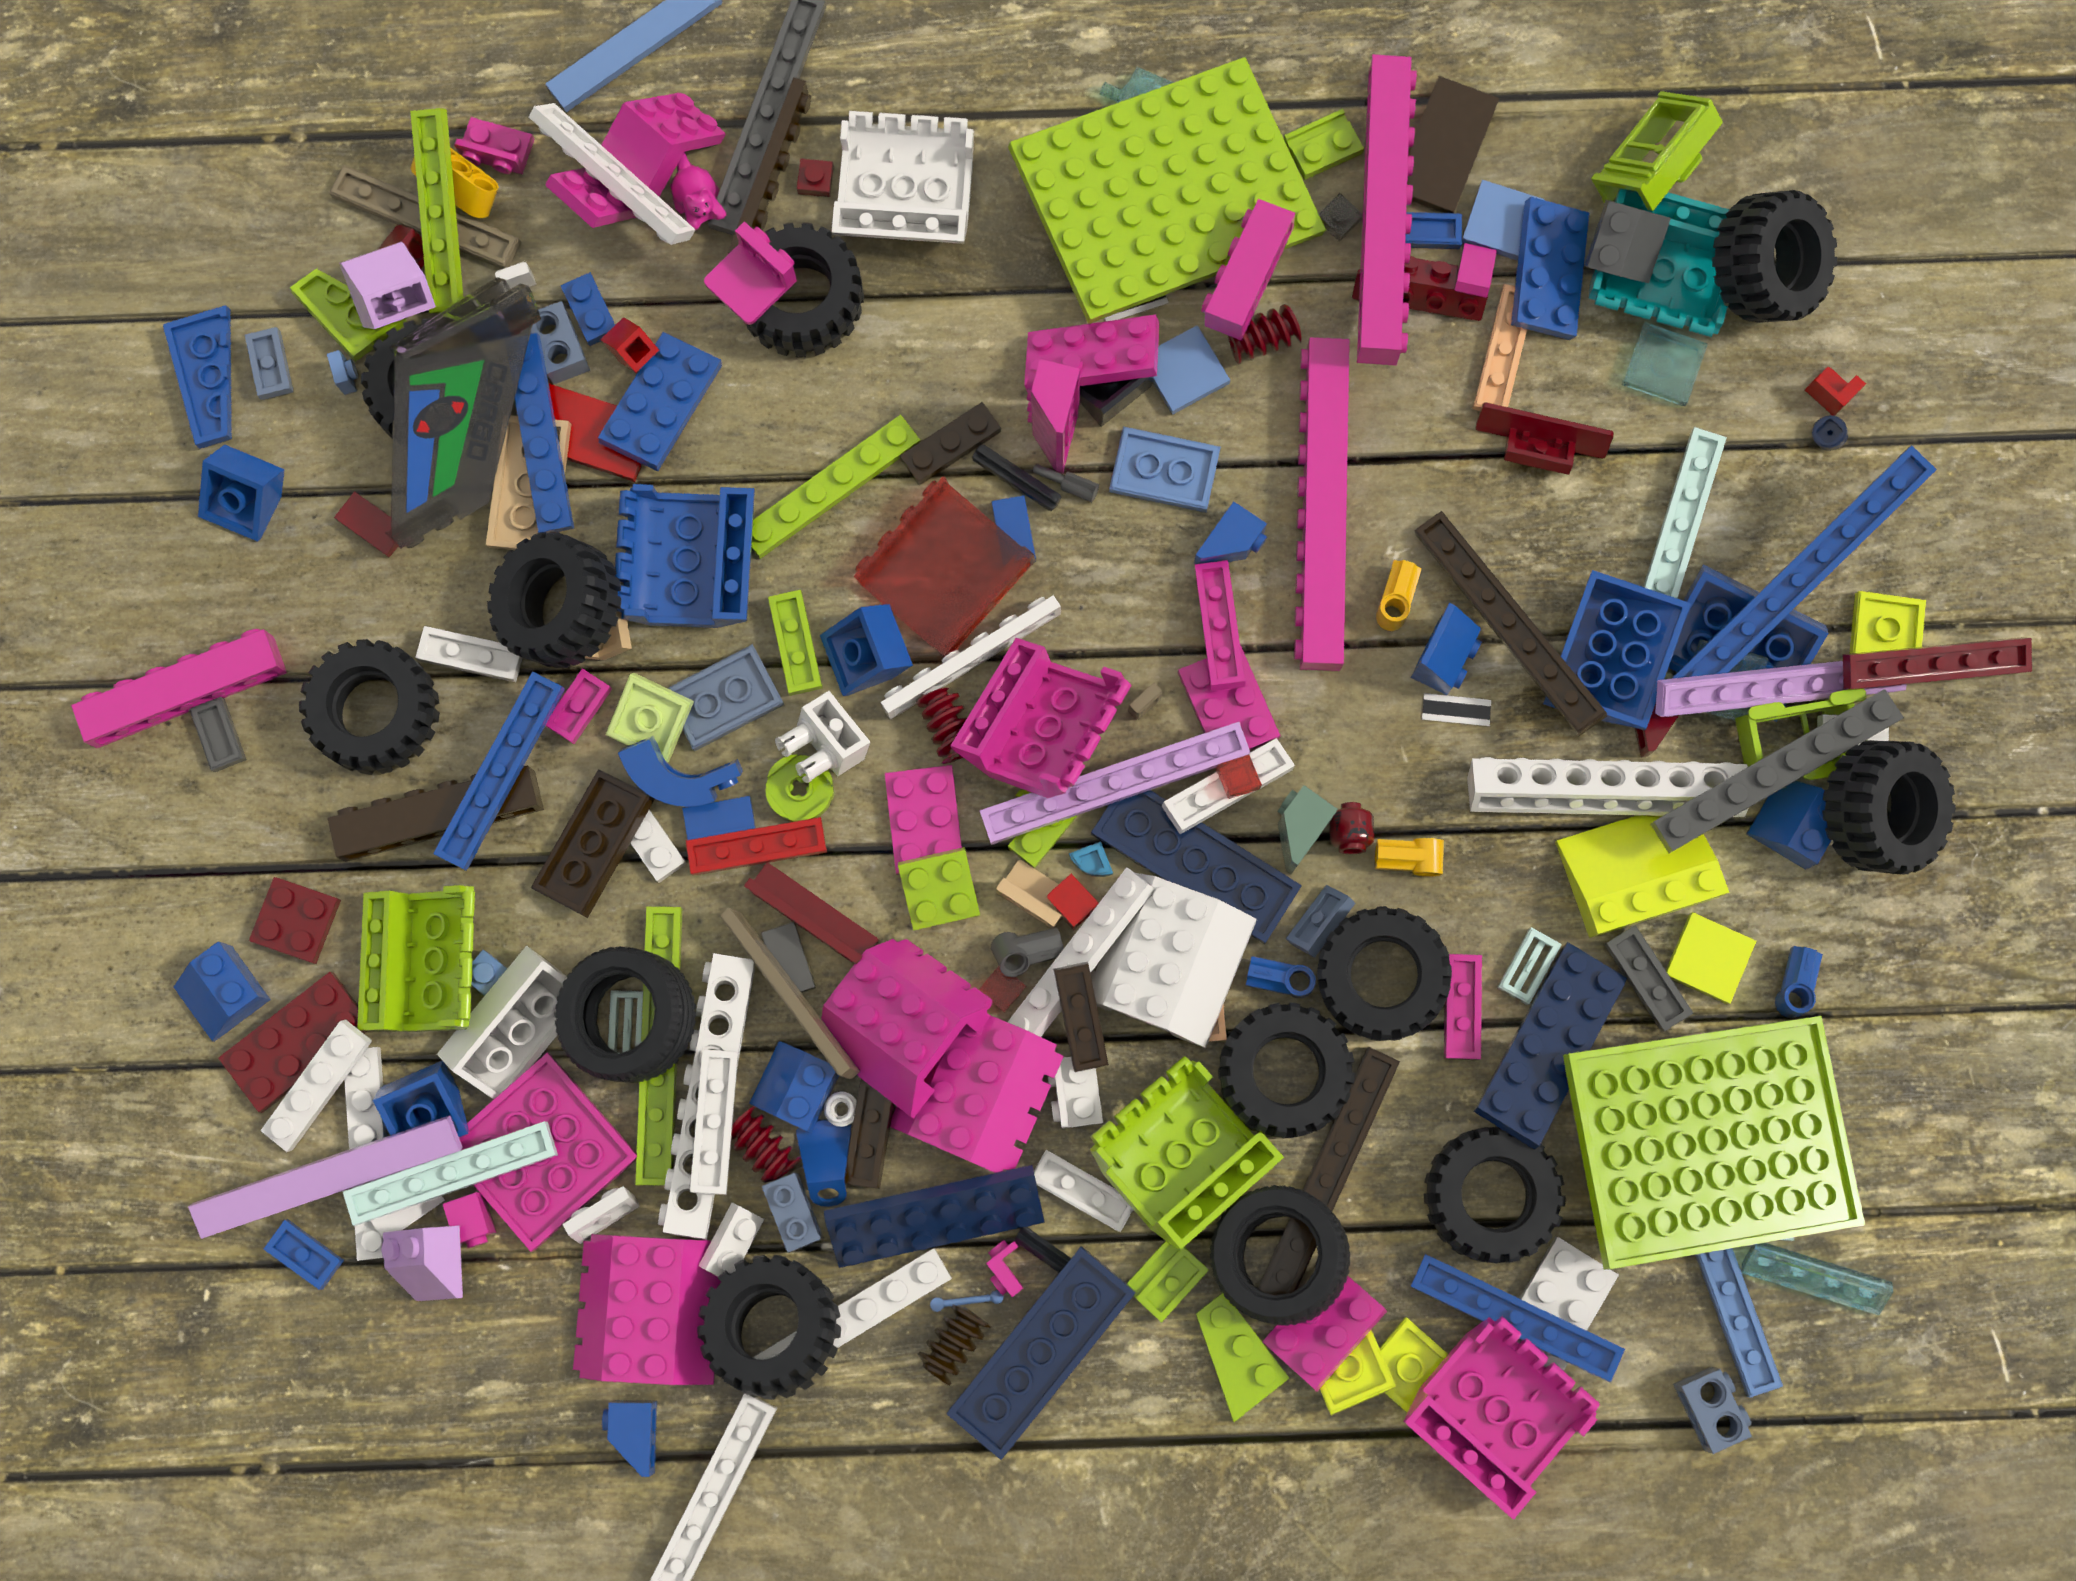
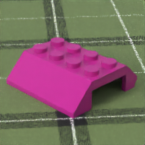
M1015 638L952 742L951 748L990 778L1046 798L1064 794L1069 787L1074 786L1085 767L1083 762L1088 761L1101 739L1099 734L1106 731L1117 712L1115 707L1121 705L1132 685L1123 677L1121 672L1104 666L1100 671L1103 677L1101 679L1050 661L1044 646Z
M891 939L863 952L861 960L854 964L824 1003L821 1020L860 1070L857 1076L914 1119L935 1091L923 1080L966 1024L979 1033L991 1017L987 1010L992 1005V999L977 988H971L970 983L953 971H947L946 966L929 954L923 955V950L908 939L899 942Z
M993 1016L988 1019L979 1033L966 1024L923 1080L935 1090L914 1119L899 1107H896L890 1127L994 1173L1002 1172L1003 1169H1016L1023 1150L1014 1146L1015 1141L1027 1143L1037 1120V1117L1029 1114L1028 1111L1030 1107L1041 1111L1051 1087L1050 1084L1042 1081L1043 1076L1046 1075L1054 1079L1064 1056L1055 1052L1056 1044Z
M591 1234V1241H584L582 1266L589 1267L588 1273H581L579 1301L586 1303L585 1309L578 1308L576 1337L583 1339L582 1344H575L573 1370L580 1371L579 1378L663 1385H714L715 1373L709 1367L710 1361L702 1355L700 1347L704 1345V1341L698 1338L697 1327L704 1325V1320L698 1316L700 1307L702 1305L707 1306L710 1298L705 1295L710 1286L716 1289L721 1283L718 1276L698 1266L712 1240Z
M1503 1316L1496 1321L1488 1317L1463 1336L1423 1383L1403 1422L1514 1520L1537 1493L1530 1487L1574 1433L1577 1432L1584 1437L1596 1423L1597 1419L1595 1417L1597 1413L1595 1411L1600 1406V1403L1581 1386L1572 1391L1571 1389L1575 1385V1381L1554 1362L1545 1367L1544 1365L1548 1361V1357L1530 1340L1526 1338L1518 1343L1517 1340L1520 1338L1521 1332Z

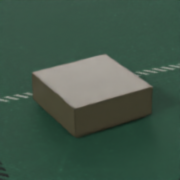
M1155 683L1151 684L1129 704L1128 712L1135 720H1139L1161 700L1162 690Z

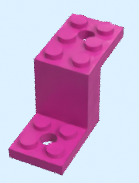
M674 93L624 102L602 146L660 197L685 151L721 144L726 133L717 126L714 118L702 113L689 96L683 93ZM586 168L551 174L545 184L549 190L592 228L636 218L633 210L621 200L614 198L604 184L586 172Z

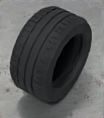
M618 946L601 949L599 952L592 953L591 956L588 955L584 958V961L581 960L572 969V973L567 975V979L563 982V987L559 990L560 994L557 996L558 1003L555 1005L556 1012L554 1013L556 1018L555 1026H557L556 1033L559 1035L558 1040L561 1043L562 1049L566 1051L567 1057L579 1069L600 1079L635 1083L656 1078L660 1074H664L667 1069L672 1068L673 1064L679 1061V1057H682L684 1050L688 1048L687 1044L692 1039L691 1035L694 1034L693 1026L696 1023L694 1021L696 1017L694 1009H696V1004L694 1003V995L691 994L692 989L689 987V982L685 980L684 974L680 973V970L672 962L644 950ZM635 977L641 980L652 994L655 1007L653 1026L645 1040L632 1050L617 1053L610 1049L600 1036L597 1024L598 1008L607 990L618 981Z
M1271 1185V1187L1264 1186L1263 1188H1256L1254 1191L1247 1192L1229 1206L1225 1213L1223 1212L1221 1219L1217 1222V1228H1214V1235L1211 1239L1210 1259H1212V1262L1210 1264L1221 1293L1224 1294V1297L1236 1309L1264 1323L1289 1326L1312 1320L1335 1303L1334 1300L1340 1296V1292L1344 1289L1343 1285L1347 1282V1275H1349L1350 1246L1339 1219L1323 1202L1301 1189L1290 1186L1286 1187L1285 1185ZM1285 1216L1301 1220L1308 1226L1316 1240L1318 1258L1315 1271L1305 1285L1293 1293L1275 1296L1264 1293L1254 1286L1246 1273L1243 1256L1247 1240L1256 1227L1269 1219Z

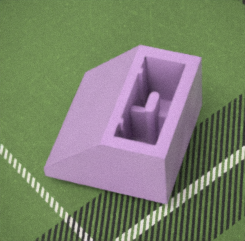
M398 242L339 263L362 326L365 328L377 329L436 307L425 275L403 242Z

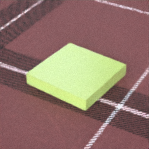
M631 673L605 735L628 746L654 735L658 747L668 763L694 701L636 673Z

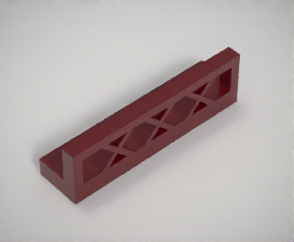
M766 862L754 880L749 878L744 885L750 893L853 964H857L861 960L862 954L866 949L876 946L880 941L870 932L768 862Z

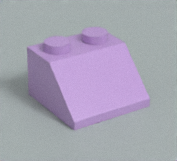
M460 1226L383 1232L381 1251L384 1258V1268L416 1301L463 1298Z

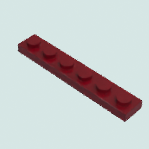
M2027 637L1843 654L1844 689L2032 672V638Z

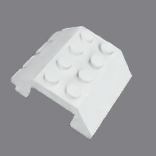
M850 111L849 121L842 120L841 125L842 160L838 201H834L832 235L964 244L968 227L974 131L973 129H968V119L945 117L943 129L938 128V117L912 115L911 126H906L905 114L879 113L878 124H873V112Z
M1136 873L1155 890L1096 965V971L1092 970L1090 973L1097 1007L1108 1011L1112 1009L1169 1031L1177 1038L1206 1048L1257 920L1216 898L1156 876Z

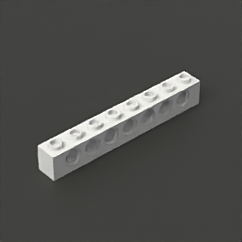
M1472 758L1467 777L1470 812L1664 816L1746 769L1748 766L1747 764H1733L1731 762L1715 764L1695 761L1667 763L1664 761L1631 762L1629 760L1596 761L1593 759L1571 761L1561 759ZM1748 809L1734 817H1745Z
M713 953L712 962H705L702 982L708 983L706 996H699L696 1016L702 1017L699 1030H694L690 1043V1050L695 1051L693 1065L687 1064L684 1075V1085H689L687 1099H680L677 1115L678 1120H683L681 1134L674 1133L671 1154L677 1155L674 1169L668 1168L664 1189L670 1190L668 1204H661L658 1225L664 1226L663 1233L707 1240L715 1194L696 1193L698 1201L691 1210L681 1209L678 1205V1198L682 1192L690 1190L691 1175L686 1173L684 1164L689 1157L693 1156L695 1138L691 1136V1127L696 1123L697 1093L699 1091L702 1049L738 1052L739 1062L756 966L752 959ZM723 984L731 985L735 989L734 996L728 1001H721L715 996L717 988ZM723 1018L729 1023L726 1033L714 1035L709 1031L710 1023L714 1019Z

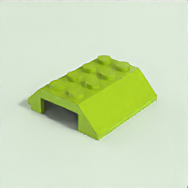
M443 886V891L412 894L395 891L363 893L358 1030L422 1032L466 1030L469 1027L475 906L474 886Z
M1185 1056L1166 1071L1170 1079L1169 1081L1160 1076L1140 1093L1144 1101L1143 1104L1135 1098L1114 1116L1118 1123L1117 1126L1108 1121L1090 1136L1095 1144L1090 1148V1151L1106 1179L1152 1231L1178 1250L1185 1247L1284 1158L1261 1131L1254 1136L1233 1113L1230 1107L1208 1084L1213 1076L1201 1062L1190 1061Z

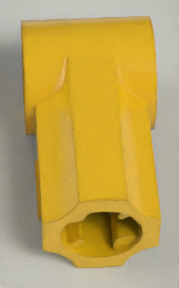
M1394 560L1384 593L1376 612L1378 625L1386 631L1400 629L1410 613L1412 599L1422 569L1413 562ZM1389 606L1396 607L1400 611L1401 616L1391 617L1386 613L1385 608Z
M1416 838L1413 841L1377 839L1374 860L1375 870L1412 872L1413 875L1427 877L1442 876L1444 840L1435 838Z

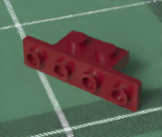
M1410 256L1409 264H1404V273H1410V284L1408 293H1403V303H1409V309L1481 321L1488 296L1480 297L1455 291L1458 265L1448 264L1443 261L1423 260ZM1360 269L1357 271L1352 292V298L1355 300H1359Z
M1487 402L1482 404L1475 429L1478 431L1507 437L1505 461L1570 475L1573 467L1574 453L1604 459L1614 437V432L1611 430Z

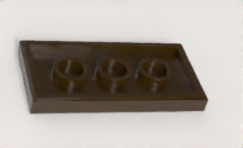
M1438 76L1415 133L1413 148L1410 147L1408 151V156H1414L1412 176L1407 177V185H1413V202L1442 213L1455 212L1500 98Z
M598 769L531 888L588 918L655 798Z

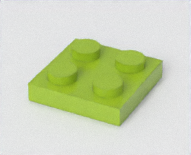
M965 847L898 862L913 931L980 915Z

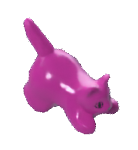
M684 152L677 164V173L671 183V192L675 209L681 214L685 213L686 222L697 230L707 220L724 219L726 211L717 201L720 189L709 172L693 166Z

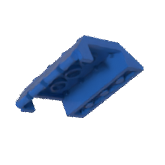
M633 484L630 491H620L618 515L628 517V520H618L616 547L626 550V553L618 552L615 556V569L617 573L615 577L619 578L620 582H623L621 591H618V596L622 599L621 609H617V611L621 612V619L650 626L720 628L746 622L755 489L720 487V495L657 493L653 485Z

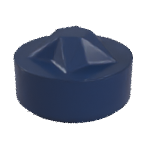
M1828 415L1820 418L1814 424L1812 436L1818 447L1823 450L1833 451L1845 444L1848 438V429L1841 418Z

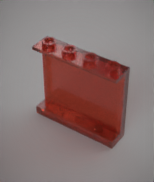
M943 476L938 482L934 480L925 488L922 493L924 498L916 507L911 505L900 517L901 524L893 532L889 530L881 537L877 544L879 548L871 557L867 555L858 563L855 568L857 573L853 577L858 584L882 605L890 604L893 614L944 658L961 646L1036 560L1034 554L1024 545L1021 547L950 486L947 479Z

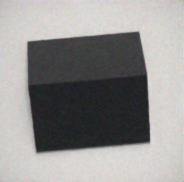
M1154 377L1080 386L1079 402L1102 427L1152 387Z

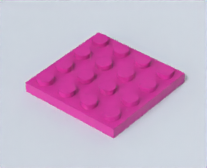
M546 1053L472 1118L467 1123L469 1133L459 1137L463 1147L461 1150L541 1122H548L558 1153L557 1156L474 1184L476 1189L530 1252H534L563 1226V1223L571 1219V1215L575 1211L588 1204L635 1162L637 1153L550 1053Z

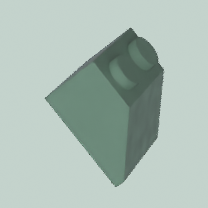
M1303 785L1298 793L1292 789L1277 811L1282 815L1278 822L1285 869L1291 875L1338 810L1305 785Z

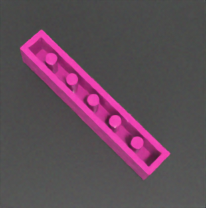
M252 629L241 634L240 639L230 643L227 641L215 643L209 647V651L202 654L185 655L179 658L176 664L169 667L152 668L145 673L146 676L136 680L126 679L119 681L113 685V689L103 693L92 692L86 694L81 698L82 701L71 705L83 741L95 748H100L190 712V708L218 697L226 698L284 675L287 671L274 636L264 629Z

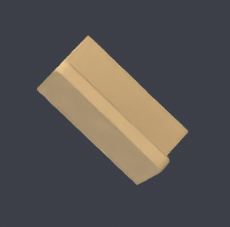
M1022 860L1016 862L1006 879L1003 877L996 888L997 894L1049 928H1055L1063 917L1047 899V895L1059 884Z

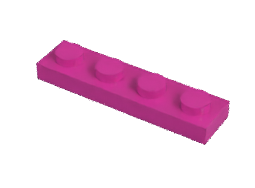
M1228 560L1195 564L1211 691L1245 687L1244 668Z

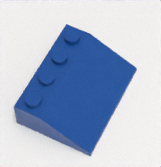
M1703 564L1683 601L1691 603L1668 668L1678 672L1759 592ZM1793 609L1728 673L1811 664L1829 634L1827 627Z
M1592 570L1561 657L1607 712V717L1601 721L1646 730L1656 704L1658 680H1664L1691 603ZM1545 697L1543 704L1555 708L1551 701Z

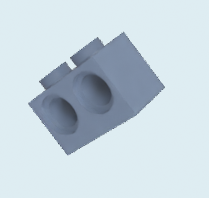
M562 301L524 315L528 323V327L523 328L525 335L537 333L540 336L546 372L553 385L591 371ZM546 326H556L552 333L542 334ZM567 354L564 362L559 364L553 363L557 355Z
M792 1173L762 1186L787 1253L794 1252L824 1239L799 1173Z
M1709 1367L1673 1384L1704 1451L1715 1454L1752 1437L1748 1426H1751V1420L1744 1407L1737 1405L1732 1395L1736 1391L1735 1386L1727 1372L1722 1373L1719 1368ZM1710 1382L1715 1392L1713 1398L1705 1402L1701 1397L1700 1391L1705 1383ZM1722 1416H1727L1730 1421V1429L1726 1434L1720 1435L1716 1428L1717 1421Z

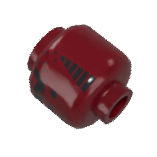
M1342 803L1341 809L1337 810L1329 822L1330 843L1338 848L1339 853L1361 854L1366 852V847L1371 846L1374 842L1373 814L1369 810L1361 808V803Z

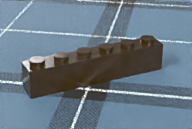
M528 765L523 766L493 823L544 810L536 773ZM476 774L470 776V781L458 783L456 780L442 782L437 785L438 789L425 792L424 789L411 790L404 793V798L393 801H391V798L377 799L372 801L371 806L358 810V807H347L338 810V815L328 817L336 857L348 862L442 837Z

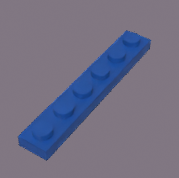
M537 333L504 339L538 533L543 532L547 534L549 532L574 529L540 336Z
M531 673L433 853L434 855L467 871L565 690L563 686L537 673Z
M1426 1254L1411 1284V1288L1482 1322L1488 1317L1496 1321L1503 1316L1521 1332L1519 1340L1523 1341L1527 1338L1538 1349L1611 1383L1625 1351L1624 1348Z

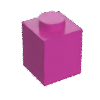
M475 1192L443 1204L449 1226H460V1244L466 1243L467 1249L487 1243L486 1236L496 1233L487 1200L480 1192Z

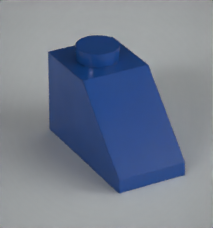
M1233 501L1196 553L1194 564L1225 560L1232 562L1246 559L1251 551L1257 554L1267 539V536L1264 535L1267 523Z
M614 1400L609 1402L608 1409H604L602 1415L603 1431H608L607 1440L642 1477H650L655 1474L657 1401Z

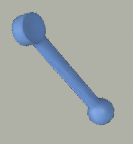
M994 1290L989 1295L948 1300L936 1297L931 1301L930 1306L933 1311L939 1312L944 1307H950L953 1304L966 1305L990 1301L994 1304H1000L1004 1296L998 1290Z

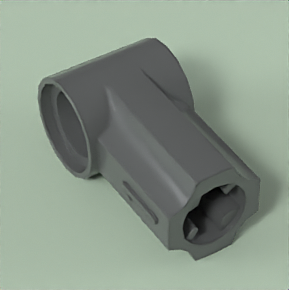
M1057 927L1020 937L1012 932H1004L996 936L991 943V951L1001 972L1008 977L1022 975L1032 964L1056 959L1064 949Z

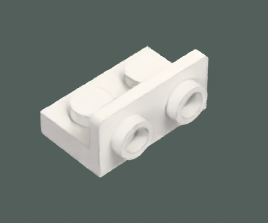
M1064 1057L1055 1078L1048 1077L1051 1087H1056L1058 1100L1051 1101L1054 1122L1061 1121L1062 1129L1102 1124L1103 1118L1096 1068L1074 1072L1071 1057Z

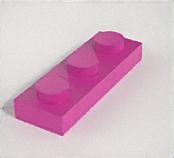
M1449 954L1452 977L1451 988L1444 1007V1059L1480 1060L1482 955Z

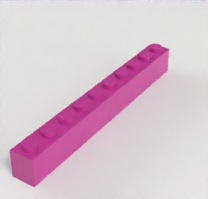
M1372 54L1368 72L1357 363L1397 366L1400 353H1406L1408 333H1402V323H1407L1409 314V303H1403V293H1408L1410 284V273H1404V264H1409L1411 243H1405V235L1410 234L1412 214H1406V206L1411 205L1413 185H1407V177L1412 176L1414 156H1408V147L1413 148L1415 127H1409V119H1414L1416 99H1410V91H1415L1417 71L1411 70L1412 57Z
M1309 338L1307 348L1301 349L1300 369H1306V381H1300L1299 400L1305 401V412H1300L1299 432L1304 433V444H1299L1298 464L1304 465V477L1299 476L1297 484V496L1303 497V509L1297 510V529H1302V541H1297L1296 561H1302V574H1296L1295 593L1301 594V606L1295 607V627H1300V639H1295L1294 659L1300 660V670L1340 671L1344 664L1350 339Z

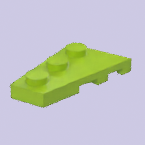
M318 269L313 270L290 287L292 294L355 362L373 350L372 346L378 339L382 342L389 337L386 333L394 327L398 331L404 327L403 323L407 322L406 318L377 329L363 327L348 286Z
M1221 1293L1195 1314L1215 1367L1233 1422H1235L1286 1382L1289 1377L1236 1307Z

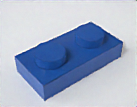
M591 272L561 285V288L588 345L592 346L600 342V339L615 326V323Z
M290 1220L283 1221L264 1247L266 1252L318 1290L324 1289L344 1261Z

